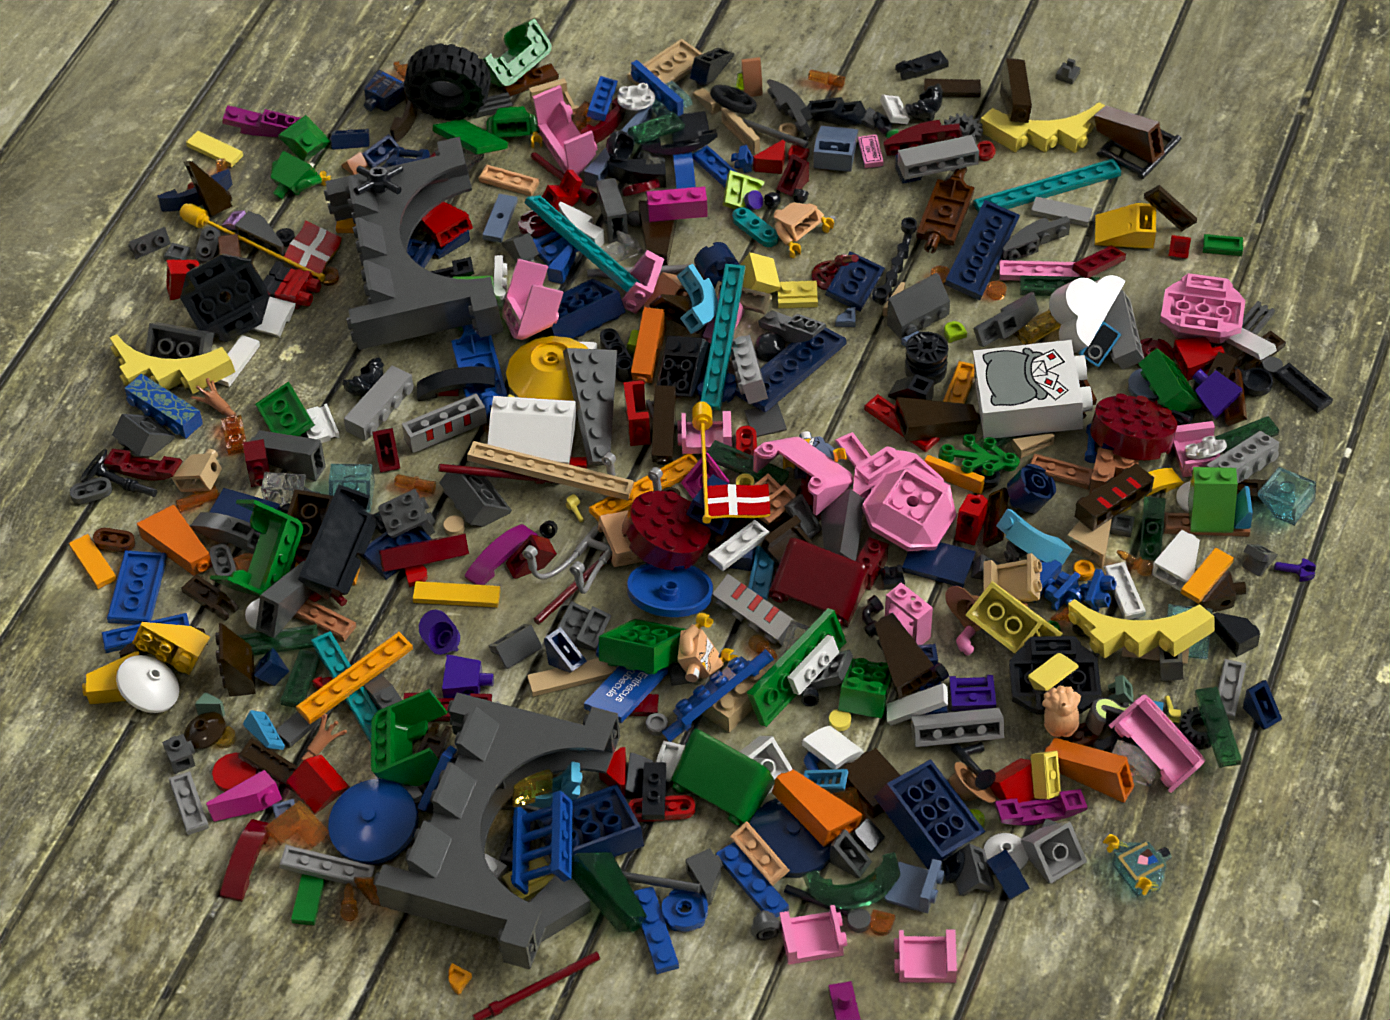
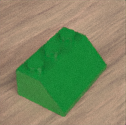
M1158 348L1138 363L1142 369L1141 375L1146 381L1150 382L1149 388L1155 395H1158L1157 402L1162 407L1181 412L1199 409L1203 406L1178 365Z

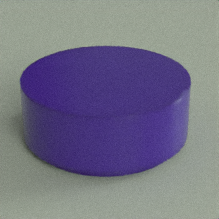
M752 190L746 193L744 202L748 209L754 211L763 206L764 199L759 191Z

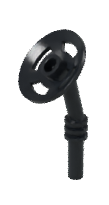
M103 449L92 460L80 478V482H86L95 475L101 476L122 486L124 490L137 491L152 497L157 495V489L139 484L134 479L123 478L107 471L103 465L107 457V449Z

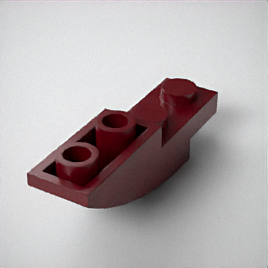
M940 120L928 121L894 134L884 141V148L887 156H896L898 150L962 137L959 123L941 125Z

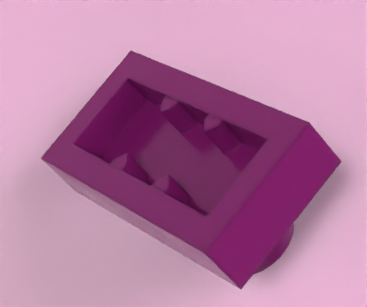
M852 981L830 984L828 990L835 1020H861Z

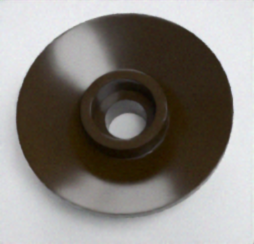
M216 712L200 714L187 725L184 737L187 742L191 740L194 749L208 748L221 739L226 729V722L222 715Z

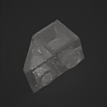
M265 472L261 486L263 499L279 503L280 505L289 503L292 500L295 489L304 490L306 474Z

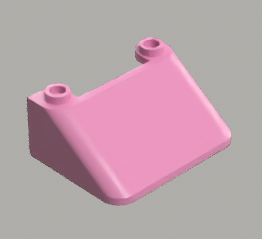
M800 437L764 442L754 450L753 471L756 473L781 454L812 476L808 483V491L814 496L813 514L816 516L853 484V475L848 470Z

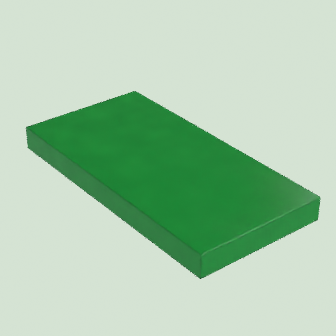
M464 119L433 125V132L446 139L460 137L462 147L476 155L508 148L507 141Z

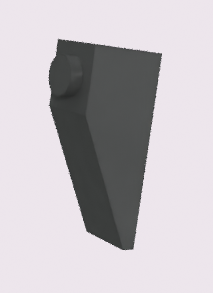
M248 211L235 224L236 234L284 257V245L264 217Z
M381 673L364 685L378 711L402 701L393 685Z

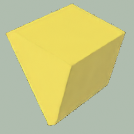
M749 252L740 264L745 265L746 268L743 287L768 294L782 290L774 259Z

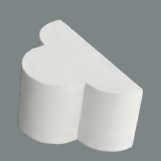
M1114 275L1105 276L1095 282L1088 278H1078L1056 289L1050 297L1049 309L1054 319L1061 324L1059 329L1060 341L1072 340L1074 353L1089 347L1125 281Z

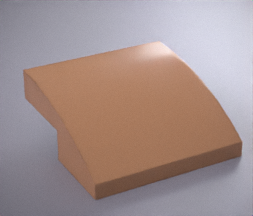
M768 473L754 485L768 484L771 514L769 517L758 518L769 525L786 511L784 506L795 498L796 495L785 484L781 487Z

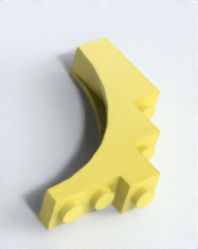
M1098 102L1090 109L1075 116L1049 121L1029 120V123L1010 122L1007 114L992 108L981 117L980 123H982L983 134L1015 153L1021 147H1025L1027 143L1045 153L1050 148H1054L1057 143L1076 153L1080 148L1086 146L1088 142L1087 136L1096 126L1094 115L1105 105Z
M117 334L110 337L113 344L110 346V349L115 357H120L118 359L122 372L120 379L124 386L129 385L142 373L167 390L182 383L185 389L189 388L191 393L195 394L199 392L196 386H200L202 389L208 387L206 378H209L210 382L214 380L216 383L236 372L230 357L223 347L195 357L164 359L148 356L134 350L125 344Z
M1075 599L1068 603V617L1070 621L1075 625L1077 624L1090 637L1089 645L1095 653H1099L1104 659L1124 646L1129 652H1133L1140 658L1159 645L1164 651L1169 652L1175 657L1215 631L1214 616L1200 604L1186 612L1171 617L1155 620H1127L1100 614L1087 608Z

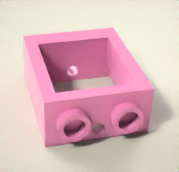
M900 583L886 594L885 616L893 612L918 645H923L931 638L933 607L904 584Z

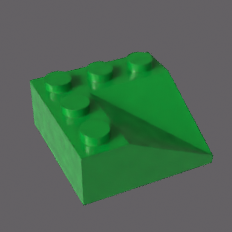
M633 619L599 636V661L605 662L609 666H624L627 670H642L645 674H656L657 671L669 667L674 662H678L680 633L682 630L687 629Z

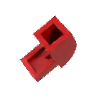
M566 170L559 185H547L542 198L557 211H559L560 202L572 207L581 197L577 192L583 181L573 170Z

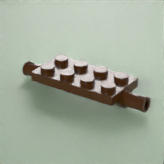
M967 167L961 168V170L955 169L953 175L946 180L937 179L916 232V238L927 240L924 250L928 253L931 247V253H935L938 243L954 246L975 191V187L968 186L964 182Z

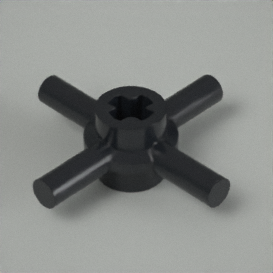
M401 165L388 171L384 167H374L370 170L362 166L356 168L357 173L367 178V182L354 188L357 195L369 189L375 193H383L387 190L396 194L401 193L402 188L391 182L392 177L403 172Z

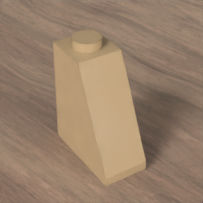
M1112 519L1094 531H1091L1079 521L1067 535L1066 544L1073 549L1072 552L1102 568L1105 563Z

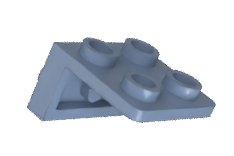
M933 859L929 870L897 862L885 893V901L928 914L931 903L935 904L937 899V885H941L945 871L941 870L942 861Z

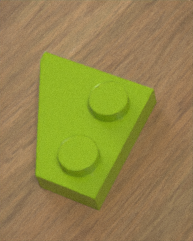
M730 170L727 174L722 206L734 210L744 208L746 193L752 190L758 191L763 186L764 181Z

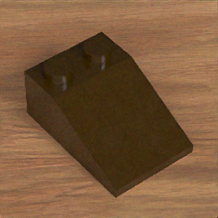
M294 490L287 515L300 520L303 525V533L297 550L310 552L333 495Z

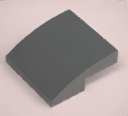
M571 601L558 628L561 627L576 647L595 650L599 643V636L603 634L612 615L594 606L589 610Z

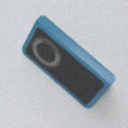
M1103 321L1089 347L1080 350L1078 354L1085 355V359L1088 362L1099 367L1121 336V333Z

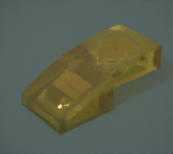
M550 769L534 773L513 786L514 808L535 803V796L552 792L553 773Z

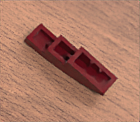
M466 533L379 550L382 571L384 572L469 554Z

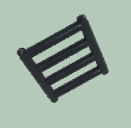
M1161 129L1162 138L1169 141V143L1164 147L1165 154L1153 164L1111 139L1099 149L1096 155L1099 158L1103 156L1107 159H1114L1117 164L1138 174L1140 179H1144L1182 138L1180 135L1174 136ZM1116 146L1148 164L1142 168L1109 150Z

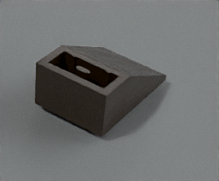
M219 623V632L215 633L216 645L219 646V650H216L217 664L219 663L223 688L228 689L229 697L256 694L255 663L251 645L223 623Z

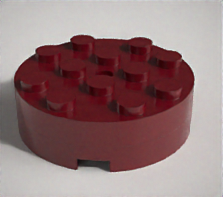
M1118 393L1116 396L1104 398L1097 403L1090 427V434L1099 446L1103 447L1105 443L1114 448L1113 454L1134 460L1160 459L1161 453L1166 452V454H1169L1177 430V421L1172 415L1171 410L1149 401L1145 396L1134 397Z
M649 491L639 495L633 501L623 521L622 534L623 537L627 536L631 543L629 548L640 559L652 566L673 570L675 566H684V569H687L698 562L710 539V528L686 515L692 501L679 496L673 491Z

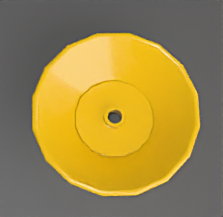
M548 336L534 339L519 347L509 359L506 369L508 385L519 398L574 401L563 351L566 348H588L586 345L567 337Z

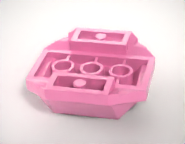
M1188 273L1180 281L1165 289L1160 322L1167 325L1176 338L1191 339L1205 337L1210 343L1221 344L1231 336L1241 333L1245 300L1233 288V284L1229 279Z
M887 446L855 467L853 491L866 500L883 473L912 464L943 482L944 479L917 454L895 450V448Z
M914 464L883 473L861 507L872 531L906 551L935 550L956 518L950 485Z

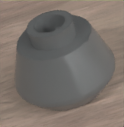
M760 911L753 918L751 934L756 939L770 940L780 934L782 924L775 914L769 911Z

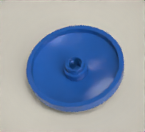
M646 563L637 567L629 575L627 594L637 607L648 613L663 617H685L699 613L710 604L713 596V584L709 576L695 566L684 569V566H675L673 570H665Z
M384 779L366 780L352 786L338 798L329 816V835L335 848L346 859L367 865L380 864L393 859L410 844L418 827V810L410 793L400 784Z

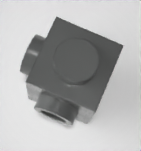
M184 734L171 737L162 742L174 774L195 766L192 755L195 753L191 740L186 741Z

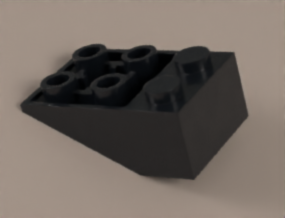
M667 336L657 385L675 386L676 396L692 397L706 372L711 344L703 338Z

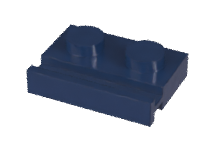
M410 239L407 247L408 255L424 269L436 251L435 243L430 245L425 241Z

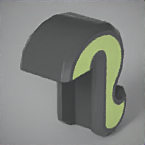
M1109 698L1094 700L1086 717L1088 729L1093 734L1099 736L1104 724L1109 725L1131 704L1123 703L1121 706Z

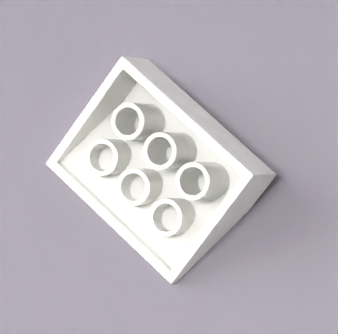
M493 396L488 445L569 464L577 418L576 402Z

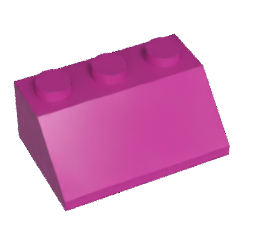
M705 186L646 191L649 222L708 217Z

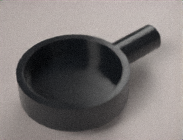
M1239 368L1242 372L1245 392L1253 396H1263L1271 391L1273 377L1267 370L1251 368L1245 371Z

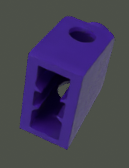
M1199 369L1192 376L1199 384L1195 390V395L1214 420L1243 393V389L1216 370L1210 376H1207Z
M447 655L442 685L443 698H455L456 693L469 696L470 693L480 694L481 686L494 685V673H482L481 661Z

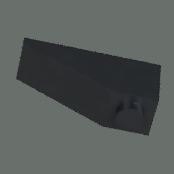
M718 47L695 57L690 79L695 80L699 85L713 82L734 57V53Z

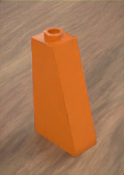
M648 307L643 309L631 369L633 381H644V384L653 383L667 329L663 309Z
M174 504L137 523L140 537L161 553H167L168 558L193 576L205 572L212 567L209 552Z
M1054 738L1045 749V752H1058L1060 774L1120 802L1125 803L1134 788L1128 759L1125 756Z
M794 769L781 773L775 778L772 794L823 847L832 843L843 829H846L850 834L859 826L862 814L858 810Z

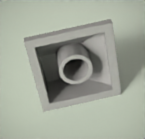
M1070 821L1037 829L1020 839L1028 859L1050 884L1087 862Z

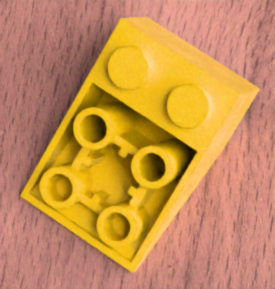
M1135 203L1095 216V245L1154 249L1156 209L1151 204Z
M142 622L132 643L141 651H147L158 660L174 666L177 671L190 675L202 655L210 636L192 626Z

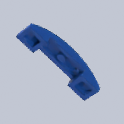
M692 152L673 155L676 189L696 187Z

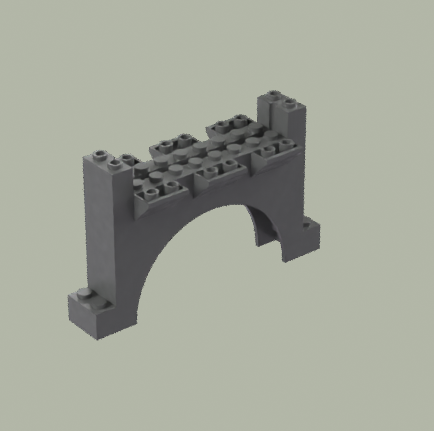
M460 137L438 141L439 150H435V157L399 164L403 167V172L392 177L391 182L402 188L400 194L390 190L383 193H375L369 189L357 195L354 188L367 182V178L361 174L325 181L327 189L323 191L325 200L330 201V203H327L330 215L334 214L336 221L353 218V222L356 224L353 227L355 239L358 238L355 241L358 253L362 252L359 255L361 265L364 266L361 270L363 282L366 281L363 286L365 295L369 296L367 298L368 305L348 309L350 317L346 318L349 330L353 329V331H350L353 343L357 342L359 350L473 324L474 331L478 330L480 338L504 332L491 277L455 279L440 276L418 265L407 253L408 243L414 229L428 212L443 201L472 191ZM398 165L386 167V169L388 171Z
M456 693L454 700L449 702L447 712L450 713V725H452L453 733L456 735L455 745H457L458 758L455 763L448 762L446 769L442 770L439 775V785L437 789L433 790L430 802L433 803L434 815L431 820H424L421 828H417L415 832V842L413 847L407 850L405 858L409 866L408 871L383 864L381 871L377 872L374 878L377 897H379L382 907L498 938L504 963L531 969L546 927L537 924L542 907L519 898L503 886L494 876L485 859V845L490 827L500 809L518 791L541 778L564 772L571 762L580 763V771L606 774L620 739L618 713L592 707L589 715H585L582 725Z

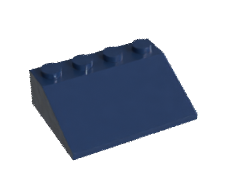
M592 278L563 292L558 309L557 323L541 332L545 337L559 336L572 339L585 335L586 331L601 327L603 323L609 320L618 319L621 314L625 313L619 291Z
M931 759L890 781L874 796L928 870L933 859L944 861L985 833V830Z
M617 784L572 800V872L644 846L641 826ZM552 815L535 820L537 828L540 829L551 825ZM552 834L542 837L545 846L550 845L552 842Z

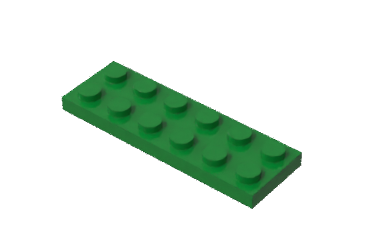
M828 608L747 692L760 725L767 727L797 695L793 692L787 677L827 635L833 636L838 650L846 644L847 641L835 610Z

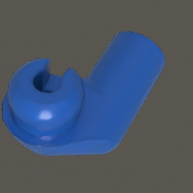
M809 751L804 757L806 769L819 770L817 764L820 759Z

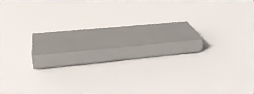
M285 845L279 865L281 869L368 890L375 867Z

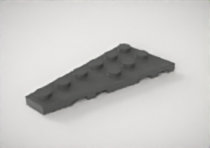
M566 348L563 351L573 399L576 402V412L588 464L604 465L601 461L603 456L607 452H611L617 350Z

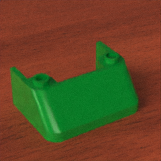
M237 499L236 504L252 511L250 525L261 534L248 572L236 570L231 576L211 575L210 580L233 590L260 597L262 593L289 573L303 533V525L300 520L255 499Z
M430 689L383 708L372 717L371 771L377 778L412 787L420 786L430 781L439 758L431 748L412 755V741L420 739L426 734L428 722L447 714V710Z

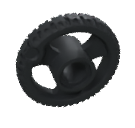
M715 85L711 89L710 95L712 99L728 110L740 114H752L757 108L755 100L736 87Z

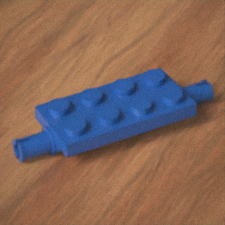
M473 324L462 326L463 335L459 339L451 340L457 368L476 366L495 369V387L475 390L474 386L463 388L465 398L477 393L485 406L486 418L490 419L493 396L508 397L492 336L480 338L479 332L477 330L474 331Z
M764 649L752 661H747L742 656L733 658L727 664L728 667L722 672L714 673L710 677L711 681L706 685L698 686L693 691L692 696L688 699L684 698L676 704L673 712L677 716V720L662 731L663 735L669 742H672L685 730L689 731L688 729L691 728L694 719L748 676L755 677L759 675L761 669L771 661H774L773 657Z

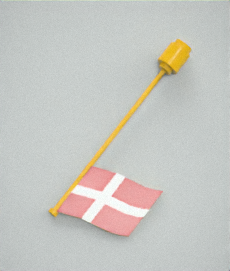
M186 203L180 209L179 215L182 220L197 228H202L209 224L229 235L236 234L209 221L208 211L192 203ZM305 220L301 231L289 244L283 257L238 235L239 240L303 271H310L321 282L325 279L323 271L327 263L338 251L342 241V237Z
M706 402L696 403L692 408V425L695 429L701 431L704 494L703 522L708 524L711 522V519L726 517H769L771 513L768 484L707 486L705 430H708L713 423L712 408Z

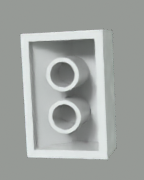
M759 736L740 751L742 754L765 766L772 774L774 780L779 774L793 770L773 736Z

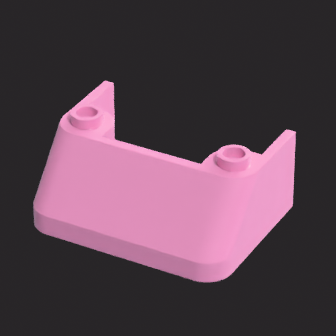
M559 85L532 96L539 134L542 136V141L564 174L566 170H573L579 176L596 156L598 148L594 141L593 132L588 131L581 134L572 122V108L564 102L562 87Z
M517 259L502 308V317L514 339L524 340L557 323L558 309L563 291L543 287L548 269L547 265Z
M1145 694L1108 725L1111 729L1114 727V730L1121 737H1131L1161 769L1160 773L1162 776L1160 779L1169 788L1168 791L1170 793L1205 762V758Z

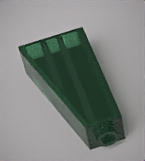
M612 852L576 853L572 858L571 877L618 932L637 931L647 915Z

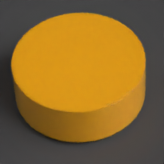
M1078 560L1074 563L1073 573L1077 572L1080 574L1078 580L1088 581L1094 576L1095 567L1092 562Z

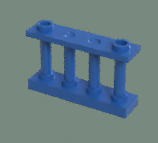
M561 790L553 792L551 806L527 813L519 805L514 806L511 882L524 895L528 894L529 881L553 873L563 882L571 880L573 801ZM552 815L551 825L530 832V822ZM552 834L550 845L529 851L530 841ZM551 854L549 865L529 871V861Z

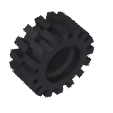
M1201 706V710H1198V707H1194L1193 711L1188 709L1187 713L1184 712L1179 730L1195 747L1197 745L1199 750H1203L1204 745L1208 749L1211 747V744L1213 746L1216 744L1220 736L1222 724L1216 712L1212 715V709L1209 708L1208 711H1205V707ZM1203 724L1209 730L1198 732L1192 728V725Z

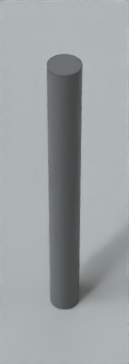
M743 119L748 127L757 132L805 149L808 147V141Z
M618 870L613 872V879L695 893H699L701 890V884Z

